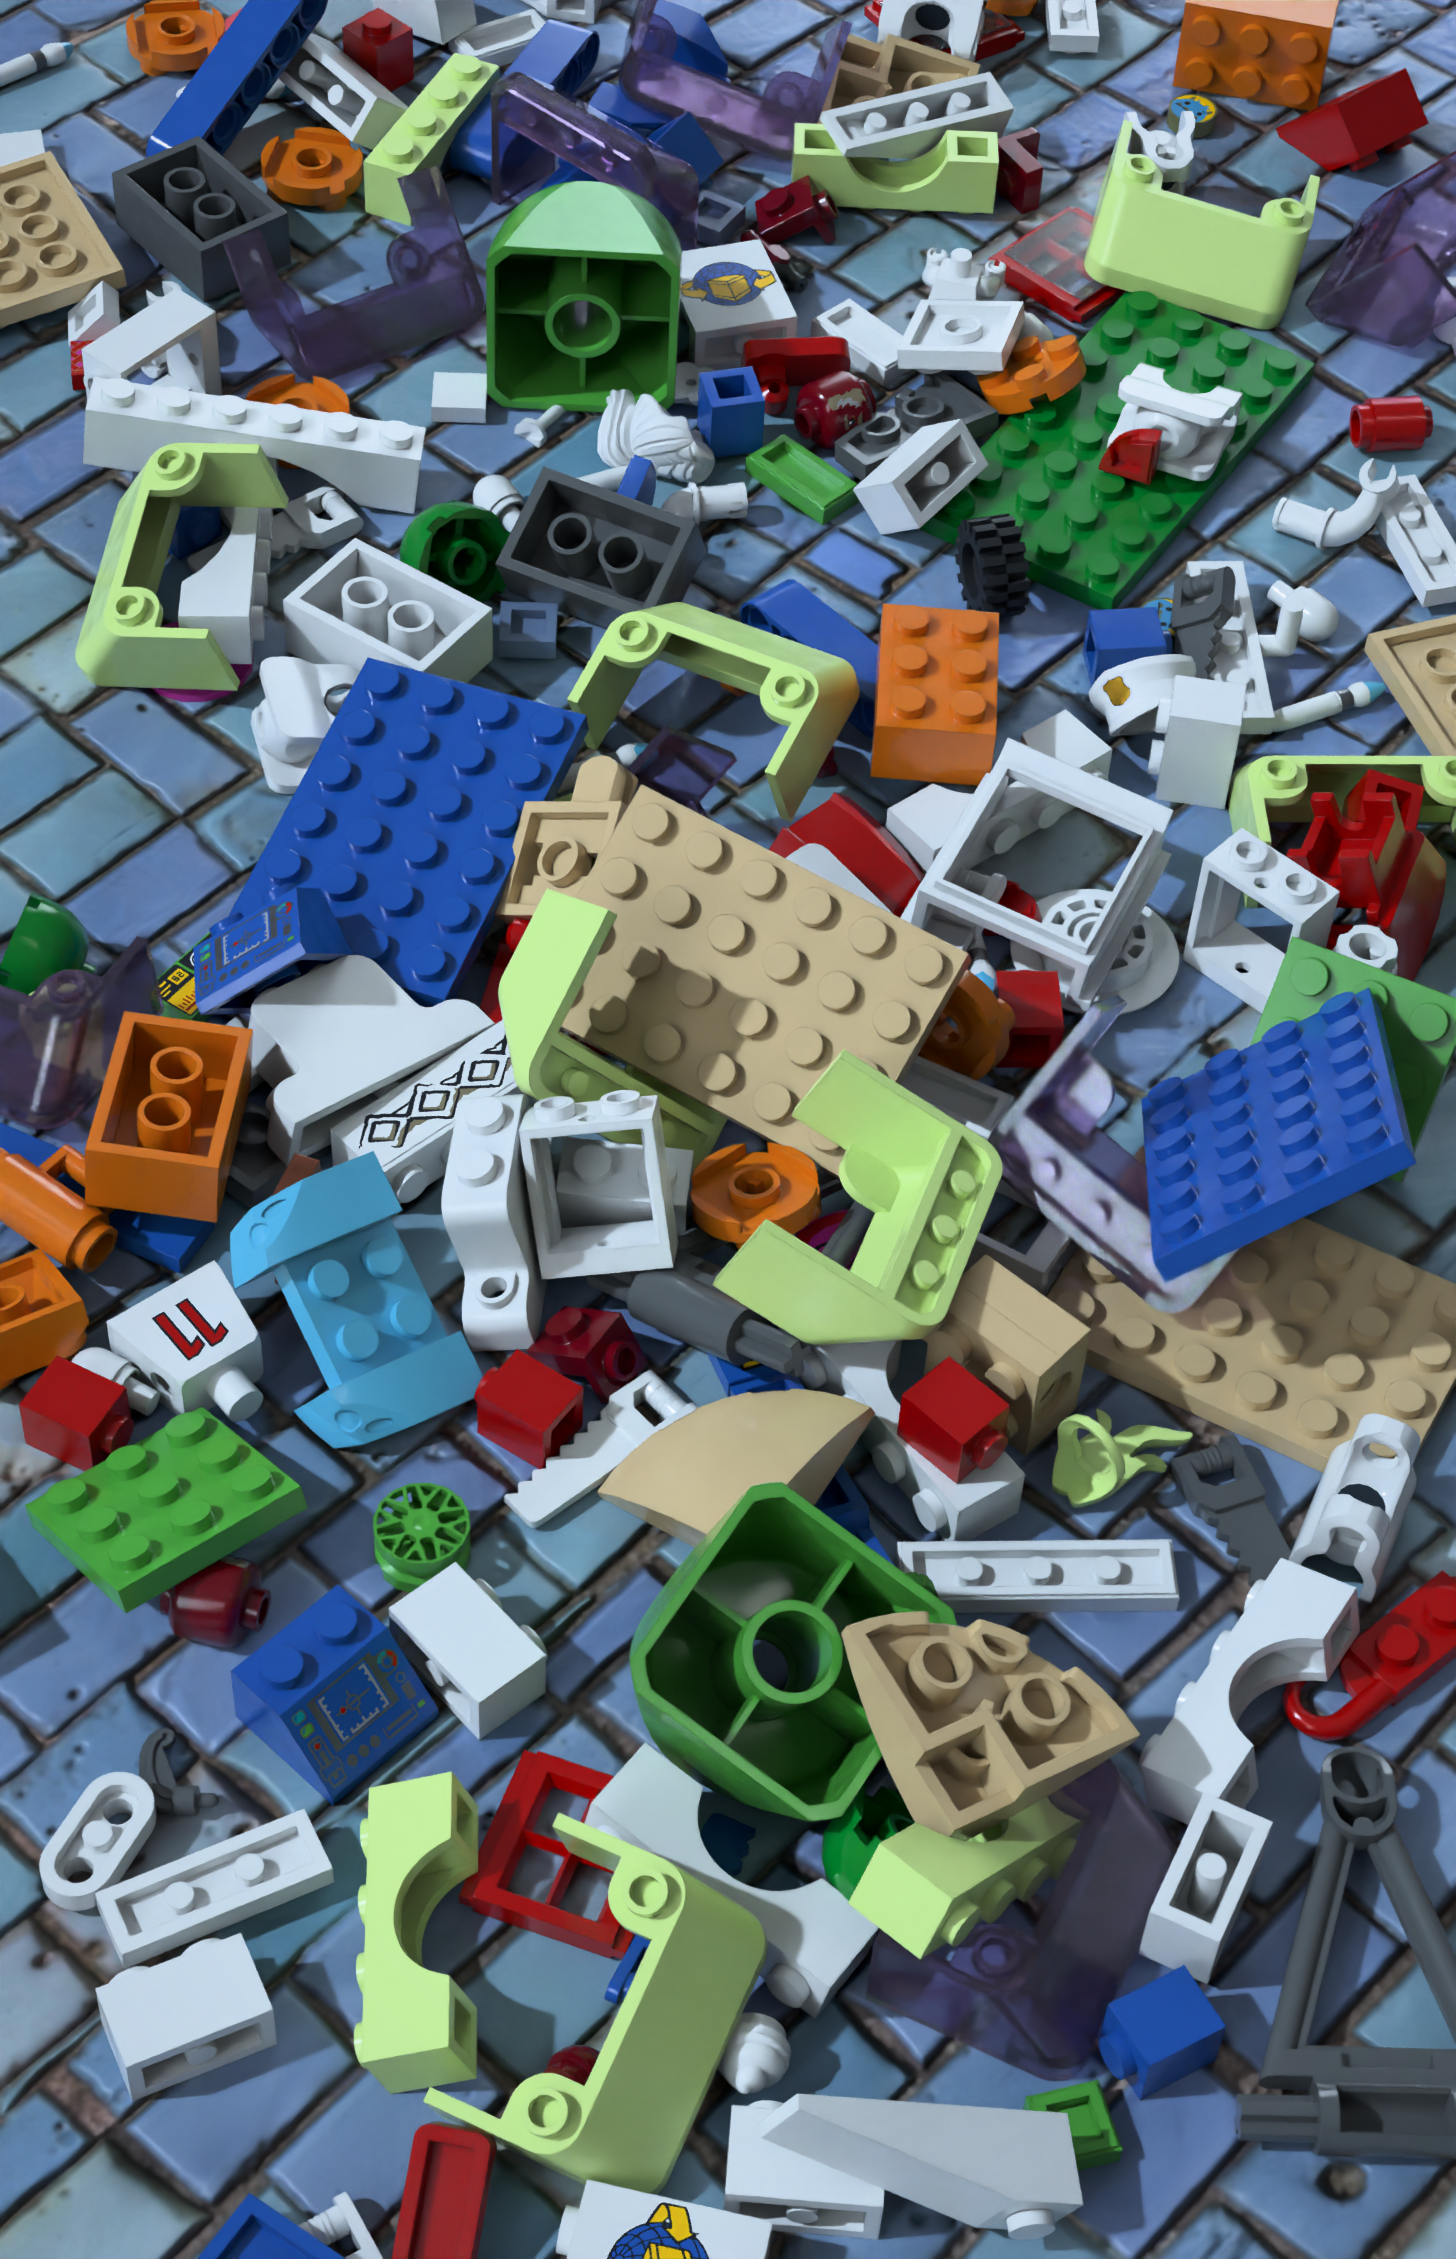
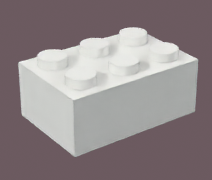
M357 538L349 542L283 600L286 651L312 664L352 665L361 671L369 657L468 683L493 660L491 607Z

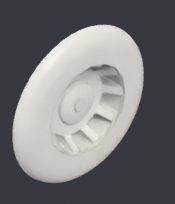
M1075 889L1049 895L1036 902L1042 915V924L1085 942L1112 892L1098 889ZM1145 905L1088 1012L1065 1002L1075 968L1010 939L1011 957L1016 971H1058L1062 1010L1085 1016H1120L1149 1006L1167 991L1175 979L1179 966L1178 945L1171 929L1158 914Z

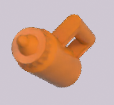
M65 1144L37 1167L22 1155L10 1154L0 1147V1221L70 1270L79 1268L85 1273L96 1270L108 1258L117 1241L118 1232L109 1225L110 1220L108 1216L115 1208L87 1205L84 1198L56 1180L62 1173H65L85 1187V1155L69 1144Z

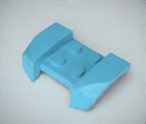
M374 1151L304 1178L251 1208L230 1233L234 1288L237 1289L273 1271L330 1390L297 1408L294 1412L314 1433L334 1449L363 1445L381 1439L474 1399L476 1388L483 1377L462 1332L459 1331L447 1336L395 1229L391 1218L403 1210Z

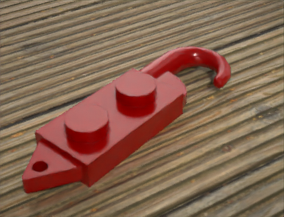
M1442 1570L1354 1639L1338 1665L1339 1678L1352 1699L1333 1714L1327 1716L1315 1715L1302 1705L1300 1693L1307 1681L1287 1683L1282 1700L1284 1712L1291 1724L1308 1737L1322 1741L1342 1740L1355 1734L1390 1705L1395 1707L1456 1657V1576L1450 1577Z

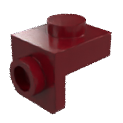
M1034 127L998 138L999 166L996 190L1000 196L1011 203L1021 214L1039 209L1044 167L1037 161L1040 133Z
M809 175L785 187L773 189L763 198L755 201L759 234L771 245L813 225L826 244L836 240L833 220L839 218L835 202L827 190L819 192Z
M563 1306L559 1312L547 1321L545 1329L536 1338L535 1343L531 1344L527 1349L529 1356L558 1373L586 1377L599 1401L604 1404H609V1396L634 1380L647 1364V1358L622 1313Z

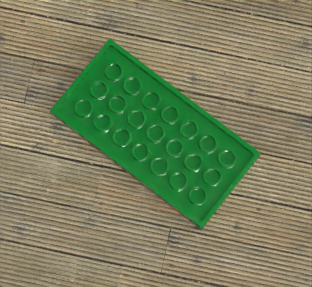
M1126 291L1079 342L1087 369L1083 379L1070 391L1051 402L1047 393L1030 399L1034 409L1012 414L980 448L989 465L919 528L920 530L955 545L956 537H959L957 529L961 525V521L1007 513L1009 516L1014 517L1016 520L1015 526H1019L1021 530L1020 542H1025L1026 552L1024 553V559L1029 562V571H1026L1027 578L1097 610L1116 609L1311 382L1315 363L1301 358L1288 350L1277 348L1251 337L1243 331L1222 325L1201 316L1195 311L1184 309L1162 299H1157L1155 295L1146 291H1136L1133 293ZM1140 363L1166 370L1163 377L1165 383L1182 392L1203 394L1211 392L1217 386L1243 393L1234 434L1209 479L1194 481L1156 469V474L1150 485L1098 469L1100 461L1107 450L1108 439L1118 423L1123 408L1127 404V402L1122 401L1118 397L1119 385L1127 375L1133 373Z

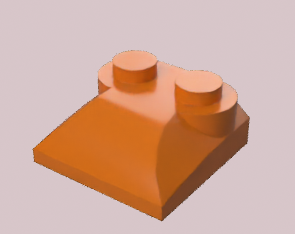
M40 1249L0 1264V1389L11 1384L14 1378L44 1366L48 1367L57 1355L68 1361L72 1360L87 1340L85 1328L90 1322L83 1299Z

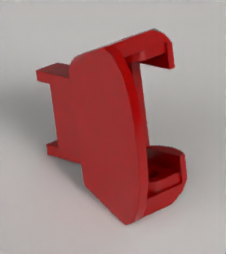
M1313 792L1310 799L1314 813L1312 824L1301 849H1289L1286 857L1340 891L1336 908H1367V925L1379 927L1386 936L1396 941L1398 946L1396 959L1398 970L1396 975L1414 981L1425 958L1439 918L1446 884V861L1422 832L1404 830L1395 793H1365L1362 803L1366 820L1363 822H1352L1341 814L1333 792ZM1331 925L1326 948L1333 950L1339 935L1348 933L1354 925Z

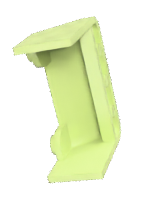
M1123 120L1100 189L1084 259V268L1087 274L1097 282L1132 293L1146 291L1155 295L1157 299L1165 300L1177 306L1252 328L1268 330L1277 327L1287 308L1313 224L1320 177L1310 174L1300 202L1291 198L1271 200L1264 205L1260 218L1162 190L1163 174L1154 161L1141 154L1127 153L1133 122Z
M168 444L158 449L150 457L117 505L75 651L76 662L91 683L110 687L238 690L240 680L210 629L161 627L163 607L156 594L181 506L287 507L289 498L260 444Z
M673 602L633 611L616 618L606 630L567 698L573 712L587 716L589 730L584 739L587 747L595 750L599 748L644 667L655 659L760 696L763 710L771 720L789 727L764 772L780 818L791 822L858 701L860 689L851 664L840 657L682 602Z
M1265 756L1237 769L1231 777L1227 802L1232 832L1234 834L1240 828H1243L1271 846L1272 841L1268 822H1312L1314 813L1310 799L1313 792H1333L1342 814L1345 797L1368 769H1372L1424 786L1425 790L1418 822H1450L1456 845V756ZM1243 892L1245 908H1257L1258 902Z
M547 888L502 975L498 989L499 1003L517 1086L523 1093L537 1101L555 1096L571 1097L574 1103L599 1101L603 1095L619 1090H634L640 1093V1097L658 1095L665 1147L694 1150V1172L698 1164L710 1155L727 1118L629 1065H626L625 1069L559 1031L617 914L606 908ZM640 1129L596 1133L611 1142L642 1145Z
M843 1049L797 1104L791 1116L846 1150L839 1166L841 1184L855 1201L874 1212V1216L850 1271L768 1219H765L716 1276L713 1286L808 1344L828 1345L921 1339L926 1337L947 1314L1003 1172L1002 1161L996 1149L985 1138Z
M558 1812L552 1827L567 1850L614 1872L608 1889V1901L616 1920L626 1930L651 1941L585 2086L554 2073H541L531 2076L515 2089L501 2119L432 2087L429 2088L423 2102L444 2120L455 2125L483 2131L493 2136L498 2145L586 2185L587 2180L657 2195L670 2177L726 2051L729 2039L765 1963L768 1949L766 1935L758 1919L750 1911L666 1859Z

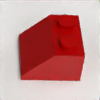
M1404 68L1343 93L1277 127L1276 131L1279 138L1327 171H1332L1348 164L1351 172H1354L1378 161L1377 150L1383 148L1385 153L1389 154L1414 142L1410 133L1429 123L1407 69Z

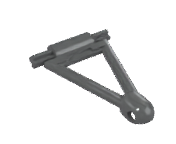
M821 1169L817 1170L821 1199L844 1189L840 1179ZM854 1201L821 1253L848 1270L856 1258L874 1212ZM699 1226L678 1234L679 1243L673 1268L587 1275L589 1286L627 1302L630 1316L637 1321L734 1365H743L753 1359L796 1378L804 1371L803 1360L811 1355L810 1344L799 1340L713 1286L716 1276L723 1267L699 1256L729 1242L709 1235Z
M1354 1746L1341 1747L1331 1751L1324 1758L1320 1771V1804L1323 1825L1258 2080V2085L1266 2089L1309 2090V2095L1237 2094L1235 2100L1236 2116L1234 2119L1235 2133L1238 2134L1239 2141L1310 2142L1315 2156L1456 2159V2049L1306 2045L1353 1851H1368L1456 2044V1954L1395 1825L1394 1820L1397 1814L1398 1803L1394 1773L1382 1756L1369 1749Z

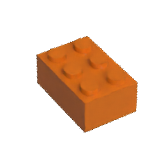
M1186 0L1173 86L1309 111L1318 107L1339 0Z
M883 603L877 651L870 777L979 786L986 772L990 774L997 726L999 613Z
M124 1011L85 1147V1204L217 1223L251 1086L253 1029Z

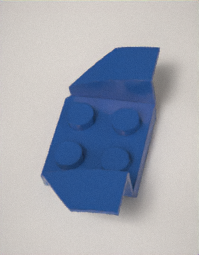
M654 0L641 21L640 56L621 86L602 81L586 106V111L600 114L603 129L642 138L690 111L707 136L730 98V79L728 78V63L703 16L673 2Z

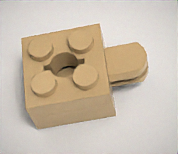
M600 755L590 758L580 766L571 801H525L512 846L515 860L495 916L509 925L515 918L531 920L547 888L575 898L635 796L638 778L611 757Z
M985 1254L961 1276L944 1319L926 1337L921 1338L928 1344L923 1377L948 1356L954 1359L1010 1405L1005 1436L1008 1438L1009 1445L1026 1456L1076 1409L1091 1329Z

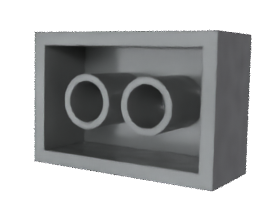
M201 137L191 138L112 173L117 225L204 303L291 264L288 212Z
M543 466L495 565L509 592L538 603H558L559 611L608 629L610 624L623 614L663 604L682 602L706 553V548L695 521Z

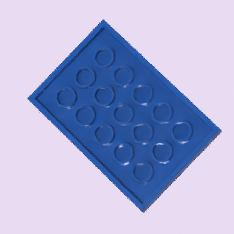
M368 657L229 916L237 913H243L244 917L263 907L260 901L262 896L287 883H294L295 887L320 888L354 955L365 956L376 962L420 1006L433 1007L443 1001L456 999L496 918L495 913L515 860L512 846L524 802L554 801L588 733L587 716Z
M1370 988L1356 994L1353 992L1338 994L1327 1000L1320 1007L1318 1013L1298 1023L1294 1020L1281 1022L1270 1028L1262 1036L1261 1041L1241 1051H1238V1049L1222 1051L1212 1057L1205 1064L1204 1069L1184 1079L1180 1077L1168 1078L1154 1086L1149 1091L1148 1097L1141 1099L1152 1258L1165 1283L1416 1164L1381 1008Z

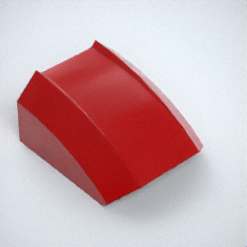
M836 792L833 793L829 800L790 827H783L769 848L770 851L786 858L791 853L810 843L824 846L899 918L925 876L903 847L875 818L850 797Z

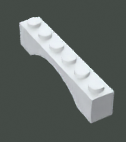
M94 377L85 409L83 464L140 472L158 449L172 443L260 444L267 457L284 460L315 473L338 487L359 506L414 514L426 428L408 425L401 421L386 422L354 417L344 412L327 413L301 409L291 404L275 405L243 400L233 395L216 396L190 392L180 387L164 388L131 383L122 378L105 379Z
M267 457L278 477V459ZM220 507V518L230 529L229 537L219 553L201 570L182 581L178 611L179 628L210 629L230 664H252L254 641H264V607H267V574L270 573L269 541L273 539L272 509L275 508Z

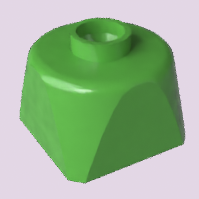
M572 181L552 185L530 195L515 207L505 219L491 243L486 259L487 394L499 405L508 408L545 410L554 405H560L565 411L604 413L608 405L606 397L610 395L612 389L618 391L621 389L630 390L634 395L636 403L641 394H650L666 410L675 403L682 248L673 227L654 205L640 195L617 185L594 181Z
M783 1482L754 1485L740 1497L682 1562L641 1619L634 1633L630 1649L631 1676L637 1706L651 1738L660 1751L678 1768L715 1793L762 1810L806 1821H821L841 1817L882 1757L851 1672L841 1635L842 1631L846 1626L868 1618L918 1611L928 1612L929 1622L945 1623L957 1626L954 1611ZM754 1640H764L775 1645L783 1654L788 1666V1680L783 1691L769 1685L759 1674L753 1659Z

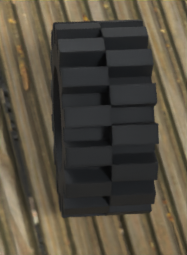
M1007 513L961 521V525L957 529L959 537H956L955 546L959 551V554H955L956 564L960 568V573L957 574L958 582L963 585L961 594L963 601H967V610L999 613V618L1024 613L1026 611L1025 605H1028L1029 602L1026 590H1030V580L1026 577V571H1029V562L1024 559V553L1026 552L1025 542H1020L1021 530L1019 526H1015L1016 520L1014 517L1009 516Z

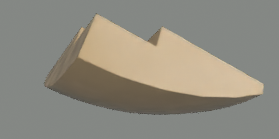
M836 30L825 54L812 124H822L819 118L823 111L978 75L981 64L889 33L883 45Z
M806 1389L773 1390L757 1393L747 1392L726 1397L696 1408L690 1414L652 1434L612 1471L597 1493L604 1500L695 1548L751 1486L783 1482L809 1503L815 1505L875 1415L872 1407L850 1398Z
M918 1611L868 1618L846 1626L841 1633L851 1672L869 1725L886 1766L915 1823L917 1822L943 1835L964 1841L977 1836L1097 1767L1135 1742L1141 1735L1124 1711L1105 1690L1080 1668L1073 1667L1067 1671L1060 1670L1049 1661L1030 1651V1638L1005 1626L982 1619H977L968 1627L945 1623L929 1622L928 1612Z

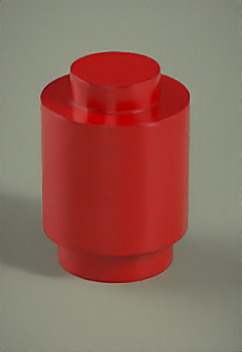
M1418 395L1367 398L1363 404L1353 405L1350 412L1349 431L1351 442L1355 448H1365L1368 453L1421 449L1425 438H1430L1433 430L1431 408L1428 405L1424 406L1422 399Z

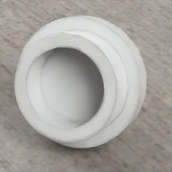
M742 2013L718 2066V2070L723 2077L740 2093H757L764 2088L772 2087L782 2079L783 2074L787 2071L790 2063L791 2048L782 2025L772 2017L761 2013Z

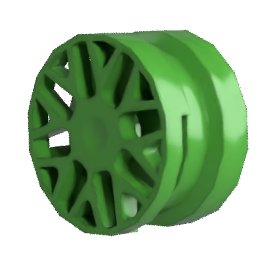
M411 1483L393 1490L379 1503L373 1517L375 1564H378L381 1568L384 1580L398 1590L411 1593L454 1562L466 1572L471 1560L470 1517L468 1509L458 1495L447 1487L440 1485ZM408 1493L411 1494V1502L408 1501ZM403 1496L402 1502L394 1500L398 1497ZM388 1507L394 1510L389 1513L384 1508ZM379 1518H382L384 1521L377 1525Z

